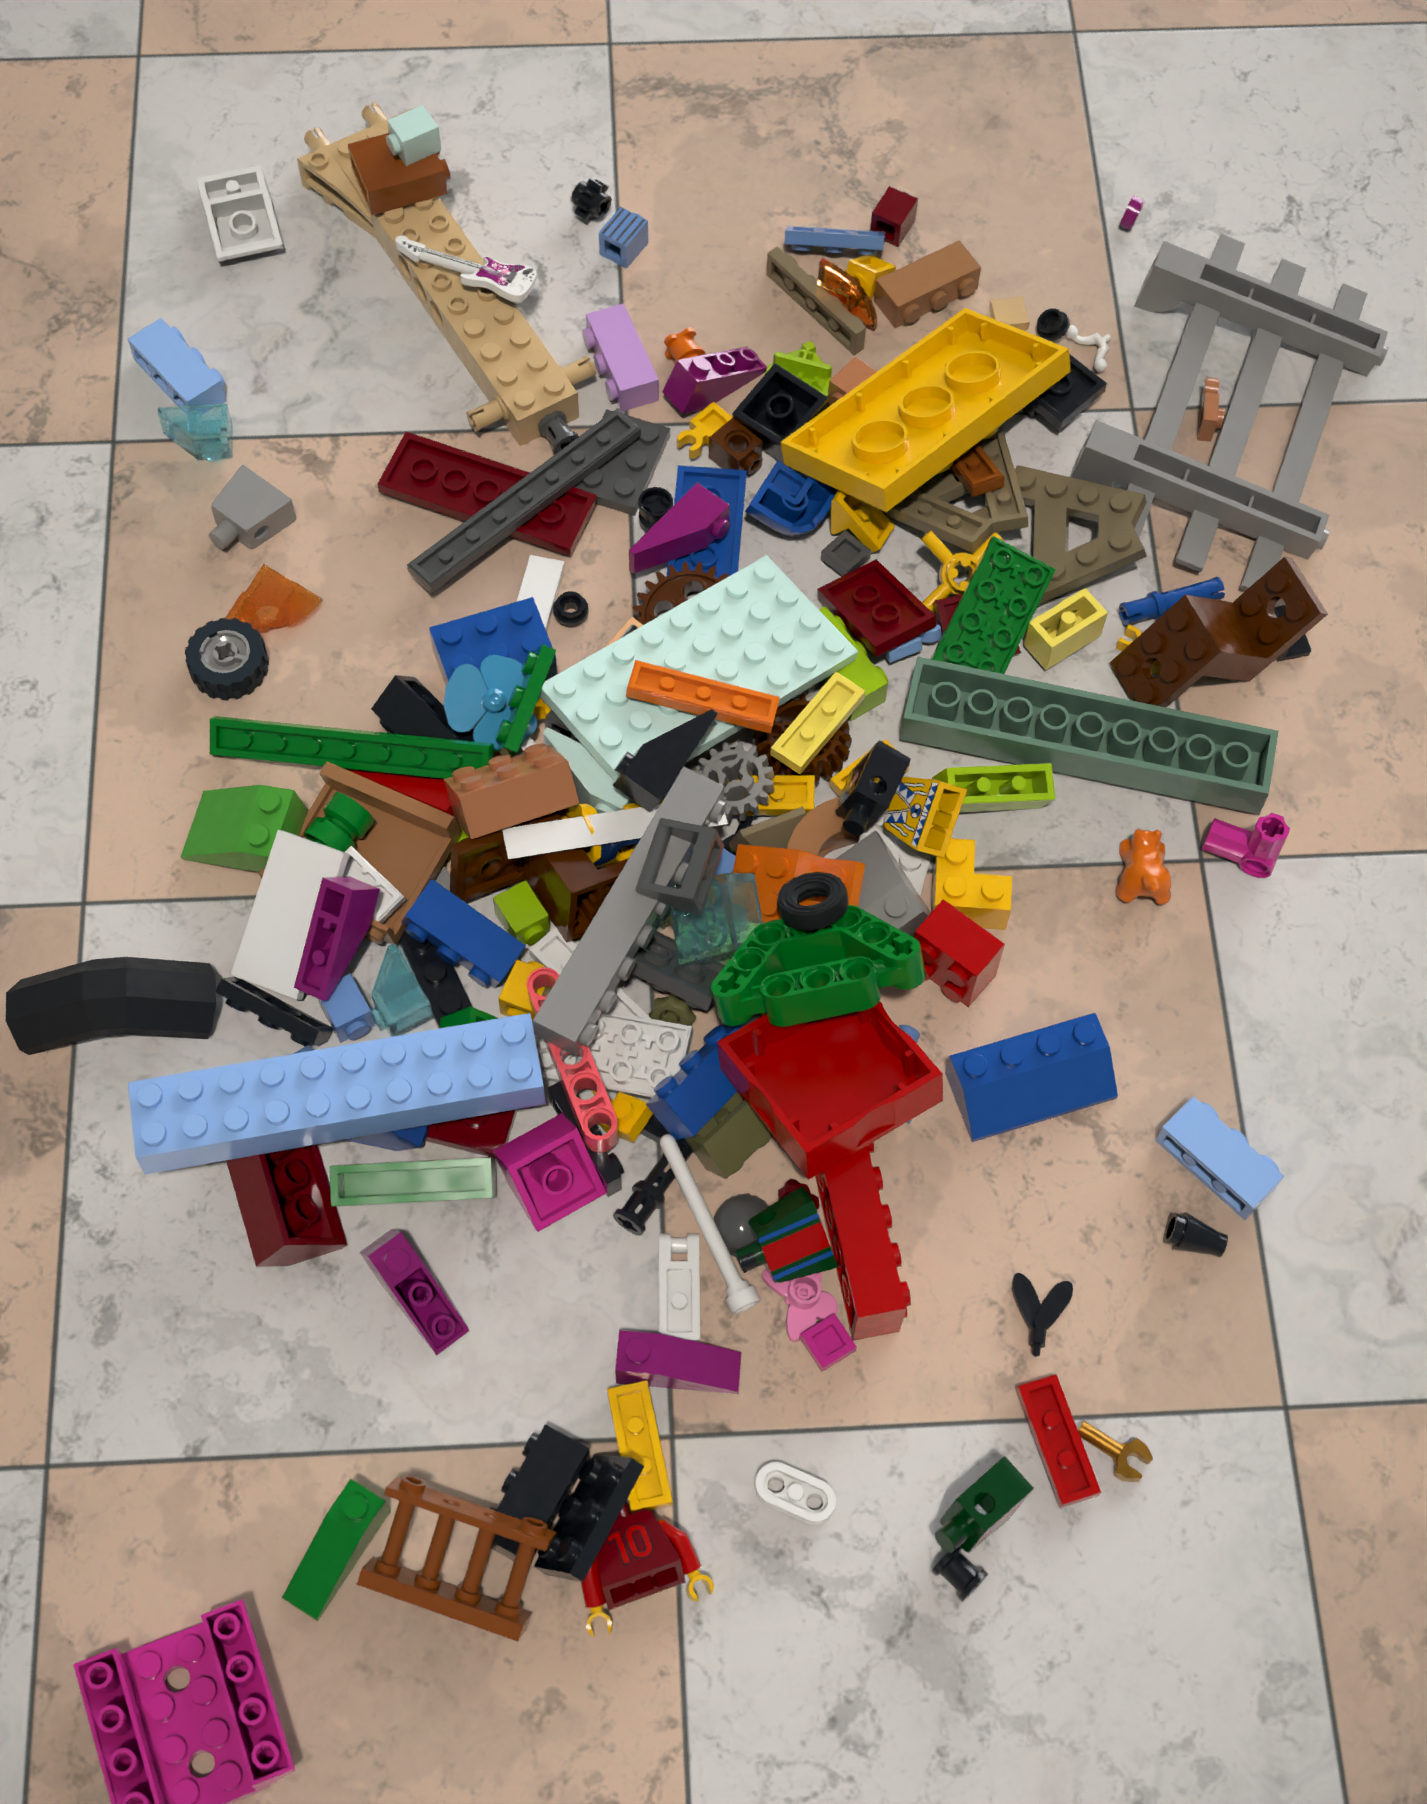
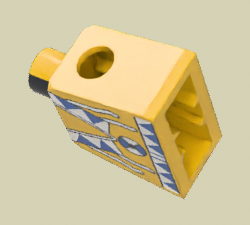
M903 777L887 808L884 828L913 849L944 858L967 789L938 780Z

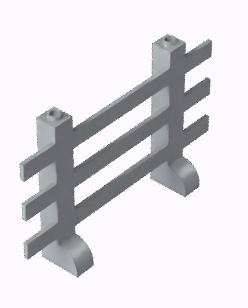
M1220 234L1211 260L1163 241L1142 284L1134 306L1151 312H1165L1174 309L1182 301L1194 307L1146 438L1144 440L1096 420L1076 458L1070 477L1107 486L1117 482L1127 486L1128 491L1145 494L1147 503L1134 528L1139 538L1154 498L1191 512L1192 514L1175 562L1198 572H1201L1204 568L1218 524L1255 538L1256 542L1240 589L1246 591L1280 561L1283 550L1308 560L1316 548L1321 550L1324 547L1330 530L1325 529L1329 514L1299 503L1343 367L1368 376L1374 365L1381 366L1388 352V347L1384 346L1388 331L1359 320L1368 293L1344 283L1340 288L1334 309L1297 295L1306 268L1285 259H1281L1272 284L1237 271L1236 268L1245 243ZM1222 317L1256 332L1208 466L1171 451L1218 318ZM1281 342L1313 354L1317 356L1273 491L1235 477L1276 355Z

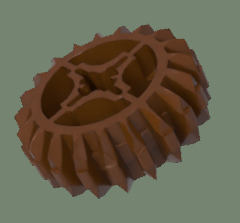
M803 693L798 701H794L792 698L785 702V704L777 707L771 734L755 730L753 744L757 747L758 757L761 755L768 757L769 765L767 767L773 768L774 775H815L816 788L819 785L820 777L829 782L833 772L839 773L843 769V762L849 759V748L851 747L852 738L849 735L850 727L848 722H844L801 774H798L771 756L770 751L773 744L810 702L807 701Z

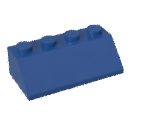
M1096 1013L950 1055L945 1071L971 1142L1111 1101L1118 1097L1110 1046Z

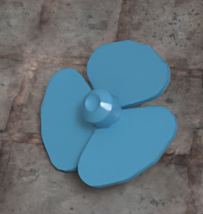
M495 654L489 655L481 662L480 671L472 664H463L457 667L446 685L443 704L450 728L457 733H466L476 725L473 731L474 742L493 743L494 751H497L500 744L499 741L495 740L498 728L503 719L509 720L513 707L506 704L509 703L515 686H522L526 673L521 672L522 664L515 659ZM533 713L521 744L537 727V719Z

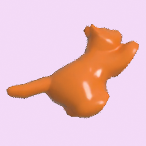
M1137 829L1131 840L1124 839L1120 842L1119 854L1126 867L1121 874V881H1119L1115 889L1116 895L1120 900L1130 903L1138 896H1152L1158 905H1164L1170 901L1171 876L1168 869L1163 865L1165 844L1160 841L1161 831L1155 830L1152 832Z

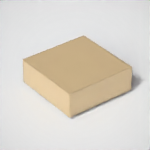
M1023 296L990 300L989 308L993 319L1021 330L1029 329L1030 321Z

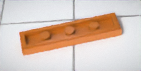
M635 660L625 696L696 715H701L713 709L718 713L715 720L770 734L780 699L778 696Z

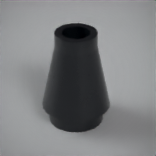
M1187 1212L1183 1213V1215L1174 1213L1168 1222L1164 1241L1172 1245L1173 1250L1221 1257L1227 1246L1228 1235L1218 1232Z

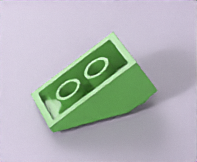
M251 785L203 791L180 857L187 861L260 872L261 869L265 870L277 830L299 836L308 810L295 790Z

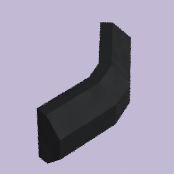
M138 957L92 959L18 981L6 992V1023L18 1049L27 1055L98 1036L120 1034L208 1039L212 1031L216 1007V974L210 963Z

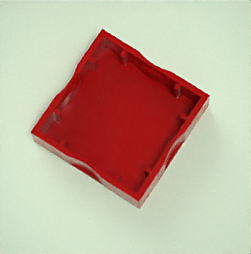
M880 1001L877 1005L867 1010L786 1027L772 1025L769 1023L767 1016L764 1015L717 1041L720 1069L808 1180L943 1101V1073L912 1037L890 1019Z

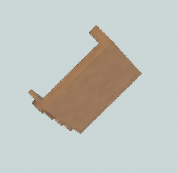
M326 761L319 773L325 785L308 811L299 836L305 838L304 832L314 819L325 816L323 808L336 792L352 798L372 815L375 820L374 824L362 839H354L356 845L354 849L405 897L406 901L383 923L372 919L371 926L364 937L377 944H381L384 940L396 946L407 927L401 922L430 880L436 878L451 852L452 844L457 842L462 831L454 816ZM261 869L260 872L258 873L261 878H262L263 873H264V870H263V869Z

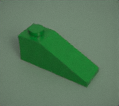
M350 1478L325 1515L282 1599L318 1622L391 1512L386 1501Z

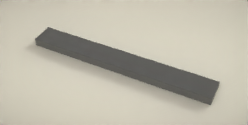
M617 408L408 563V572L430 593L434 592L641 436V428Z

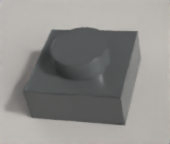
M846 530L821 552V559L842 576L860 568L871 556V550Z

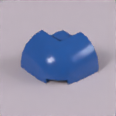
M777 460L745 512L776 532L786 536L802 535L813 530L824 519L831 508V501L838 490L810 476L806 479Z

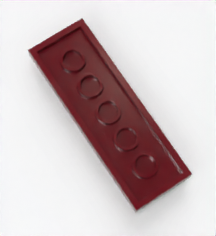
M405 432L377 486L380 493L466 521L530 472ZM572 487L508 536L571 557L597 504V495Z

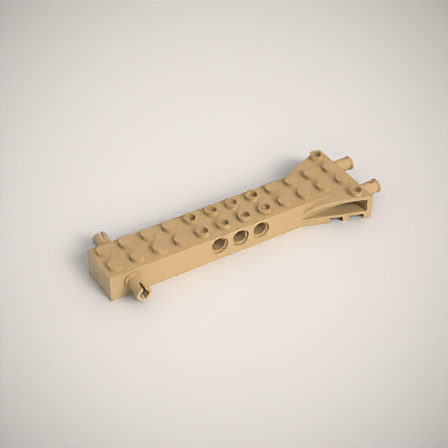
M371 103L375 113H373L369 105H366L361 112L362 118L370 127L330 144L322 129L313 128L318 138L315 137L311 129L308 130L304 136V141L312 152L297 158L302 186L309 191L313 188L323 195L324 202L331 207L335 204L344 210L345 217L371 234L380 243L489 401L466 412L473 430L477 432L481 428L501 419L521 446L542 436L539 432L538 424L542 418L554 411L563 412L567 423L578 419V392L573 385L589 377L596 376L595 366L589 356L586 355L582 359L563 368L560 365L558 366L514 302L508 301L487 288L464 285L460 282V275L463 273L421 260L414 262L396 248V237L406 236L409 240L424 244L426 248L484 265L483 259L439 197L371 215L351 168L348 144L389 133L388 118L381 110L379 104Z

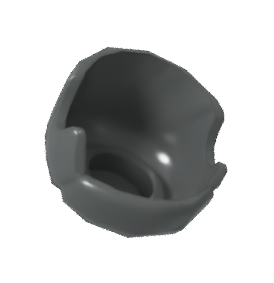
M746 1193L731 1196L720 1205L714 1215V1222L730 1255L736 1257L734 1250L755 1242L748 1224L749 1220L769 1207L766 1201L757 1195Z

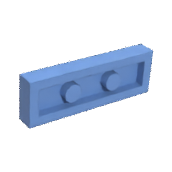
M787 226L784 244H792V249L799 251H809L812 246H824V251L831 253H842L844 248H856L858 254L875 255L877 250L884 249L885 232Z

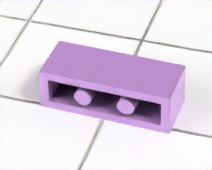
M624 303L586 314V329L582 330L583 339L587 349L592 348L595 353L593 358L598 374H604L606 378L605 387L609 399L616 400L621 412L659 401V379Z

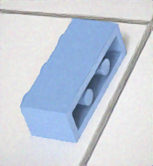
M160 318L128 338L134 361L193 423L226 402L223 390L225 386L223 377L215 368L210 370L205 364L203 356L195 347L189 348L183 335L176 327L170 328Z
M1194 1096L1162 1127L1155 1140L1244 1220L1264 1202L1284 1177L1272 1159L1256 1152L1240 1131L1233 1128L1230 1129L1219 1119L1217 1112L1209 1104L1198 1101Z

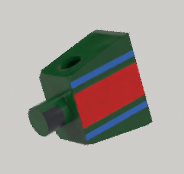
M804 1187L796 1189L752 1217L748 1224L755 1242L734 1250L743 1273L765 1265L774 1283H782L838 1267L815 1204Z
M1004 1456L952 1503L940 1519L942 1527L935 1532L936 1541L946 1552L952 1553L960 1546L965 1552L970 1553L1011 1518L1033 1491L1034 1487Z

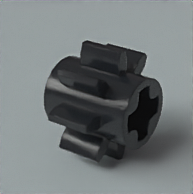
M591 178L588 179L587 183L585 181L579 182L571 195V202L577 206L574 214L586 221L588 219L594 221L595 217L598 219L603 218L607 214L612 202L611 197L605 194L609 186L597 179L592 180Z

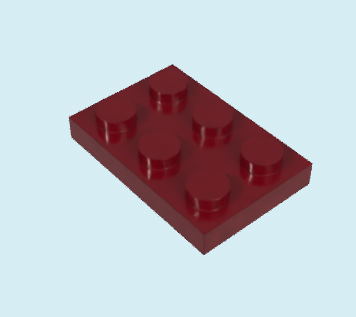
M877 559L817 589L818 599L834 615L839 616L845 626L876 657L936 627V615Z

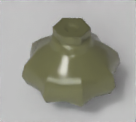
M673 994L663 998H656L653 1003V1009L649 1013L651 1019L691 1026L696 1019V1015L690 1009V1006L683 999Z

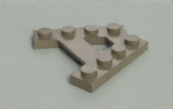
M999 427L994 435L978 442L1004 476V487L983 494L985 507L970 513L948 503L969 493L952 471L920 486L888 512H882L888 517L925 533L932 530L939 539L971 553H974L994 532L1028 527V514L1003 428Z
M1017 465L1015 473L1024 504L1035 507L1033 557L1056 569L1039 605L1147 557L1145 549L1134 529L1147 503L1145 494ZM1069 516L1098 522V538L1068 551Z

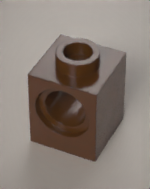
M731 418L709 437L708 458L722 469L747 470V474H752L762 463L763 441L736 419Z

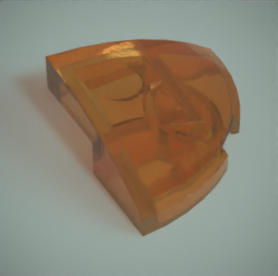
M822 258L819 262L817 285L823 287L830 295L836 296L843 307L853 316H858L863 321L866 329L875 332L878 323L877 314L869 296L845 270Z
M263 564L246 592H241L225 618H236L241 622H248L259 633H268L269 630L286 626L290 628L305 620L318 608L323 599Z

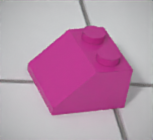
M562 1113L493 1151L508 1185L537 1232L606 1194L578 1129Z

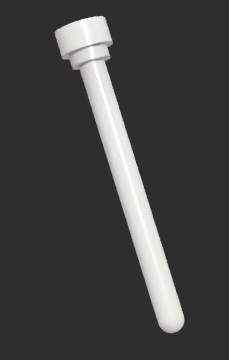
M669 1134L662 1136L660 1146L728 1286L725 1290L728 1295L725 1301L732 1315L752 1308L761 1302L755 1286H750L747 1280H742L675 1138Z

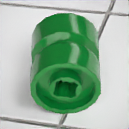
M336 792L323 808L325 816L323 818L316 817L304 832V836L308 840L345 852L350 846L355 848L354 839H362L375 820L359 803L345 794Z

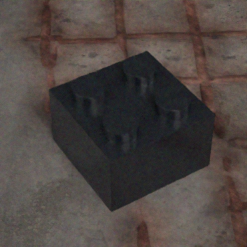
M774 363L734 410L732 416L763 441L762 450L784 464L781 441L828 408L830 402L827 396Z

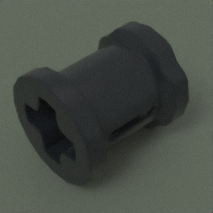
M959 1546L954 1552H947L932 1569V1572L936 1576L941 1574L959 1592L958 1598L964 1602L989 1574L985 1570L979 1571L961 1553L962 1548Z

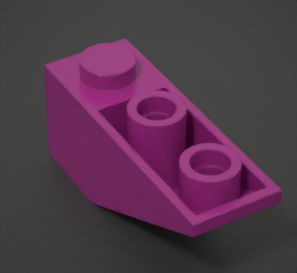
M748 346L679 359L676 361L662 392L682 414L705 409L713 401L717 403L766 372L767 366L758 358L757 353L749 349Z
M391 1229L359 1252L381 1285L435 1355L441 1353L470 1331L402 1232Z

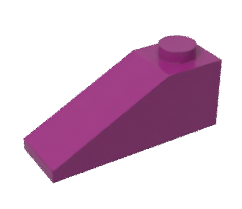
M696 483L629 549V570L636 574L705 549L716 538L721 539L730 527V505L699 483Z
M350 876L322 878L294 988L320 1000H329L371 926L380 892L379 888Z
M619 1330L615 1366L616 1384L627 1385L647 1380L649 1387L738 1394L742 1352L664 1334Z

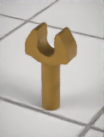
M1085 1420L1078 1430L1082 1439L1113 1459L1115 1465L1113 1475L1121 1481L1139 1482L1142 1478V1474L1128 1465L1127 1457H1137L1139 1461L1145 1464H1150L1153 1460L1147 1445L1138 1438H1135L1130 1443L1120 1444Z

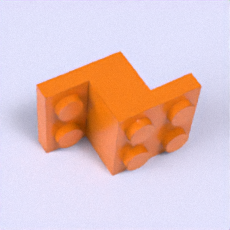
M738 844L725 919L733 922L759 925L764 922L782 919L777 906L780 889L792 878L813 872L831 873L839 877L847 889L848 905L858 907L865 864L858 861L823 858L799 849ZM810 897L800 902L799 905H815L824 901L826 897Z

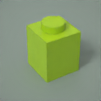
M526 880L493 897L495 915L506 932L523 944H536L546 933L550 932L549 915Z

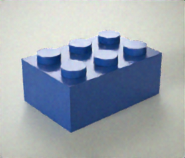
M533 597L429 627L433 652L445 685H447L455 669L460 665L472 664L480 671L481 662L489 655L496 654L512 658L523 665L529 651L534 653L542 644L553 648ZM554 655L545 680L557 675L556 655Z

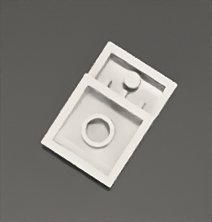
M261 165L196 178L218 262L283 248Z

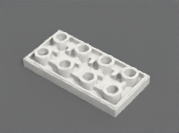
M277 830L232 968V976L296 1000L303 999L305 992L294 988L321 881L324 877H343L350 854L286 831Z
M609 1011L607 1014L601 1012L595 1022L598 1025L597 1032L588 1047L606 1091L613 1093L622 1092L630 1096L651 1100L656 1094L654 1092L656 1085L666 1077L674 1076L681 1069L679 1062L688 1055L694 1029L692 1026ZM535 1035L542 1079L559 1082V1077L544 1039ZM569 1054L562 1061L566 1064L574 1065L580 1062L582 1057Z

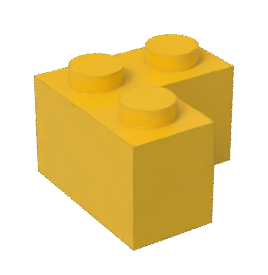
M951 838L944 858L935 855L933 857L931 912L944 899L982 928L1006 930L1011 913L1012 876L974 874L975 840Z

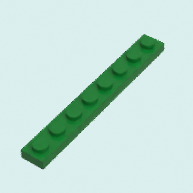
M221 716L210 718V755L324 766L327 761L345 769L443 779L452 777V773L455 770L463 767L472 766L474 769L489 765L488 761L494 758L493 743Z

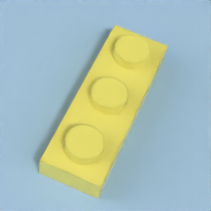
M835 672L773 744L770 755L798 774H801L864 700L866 691L838 672Z

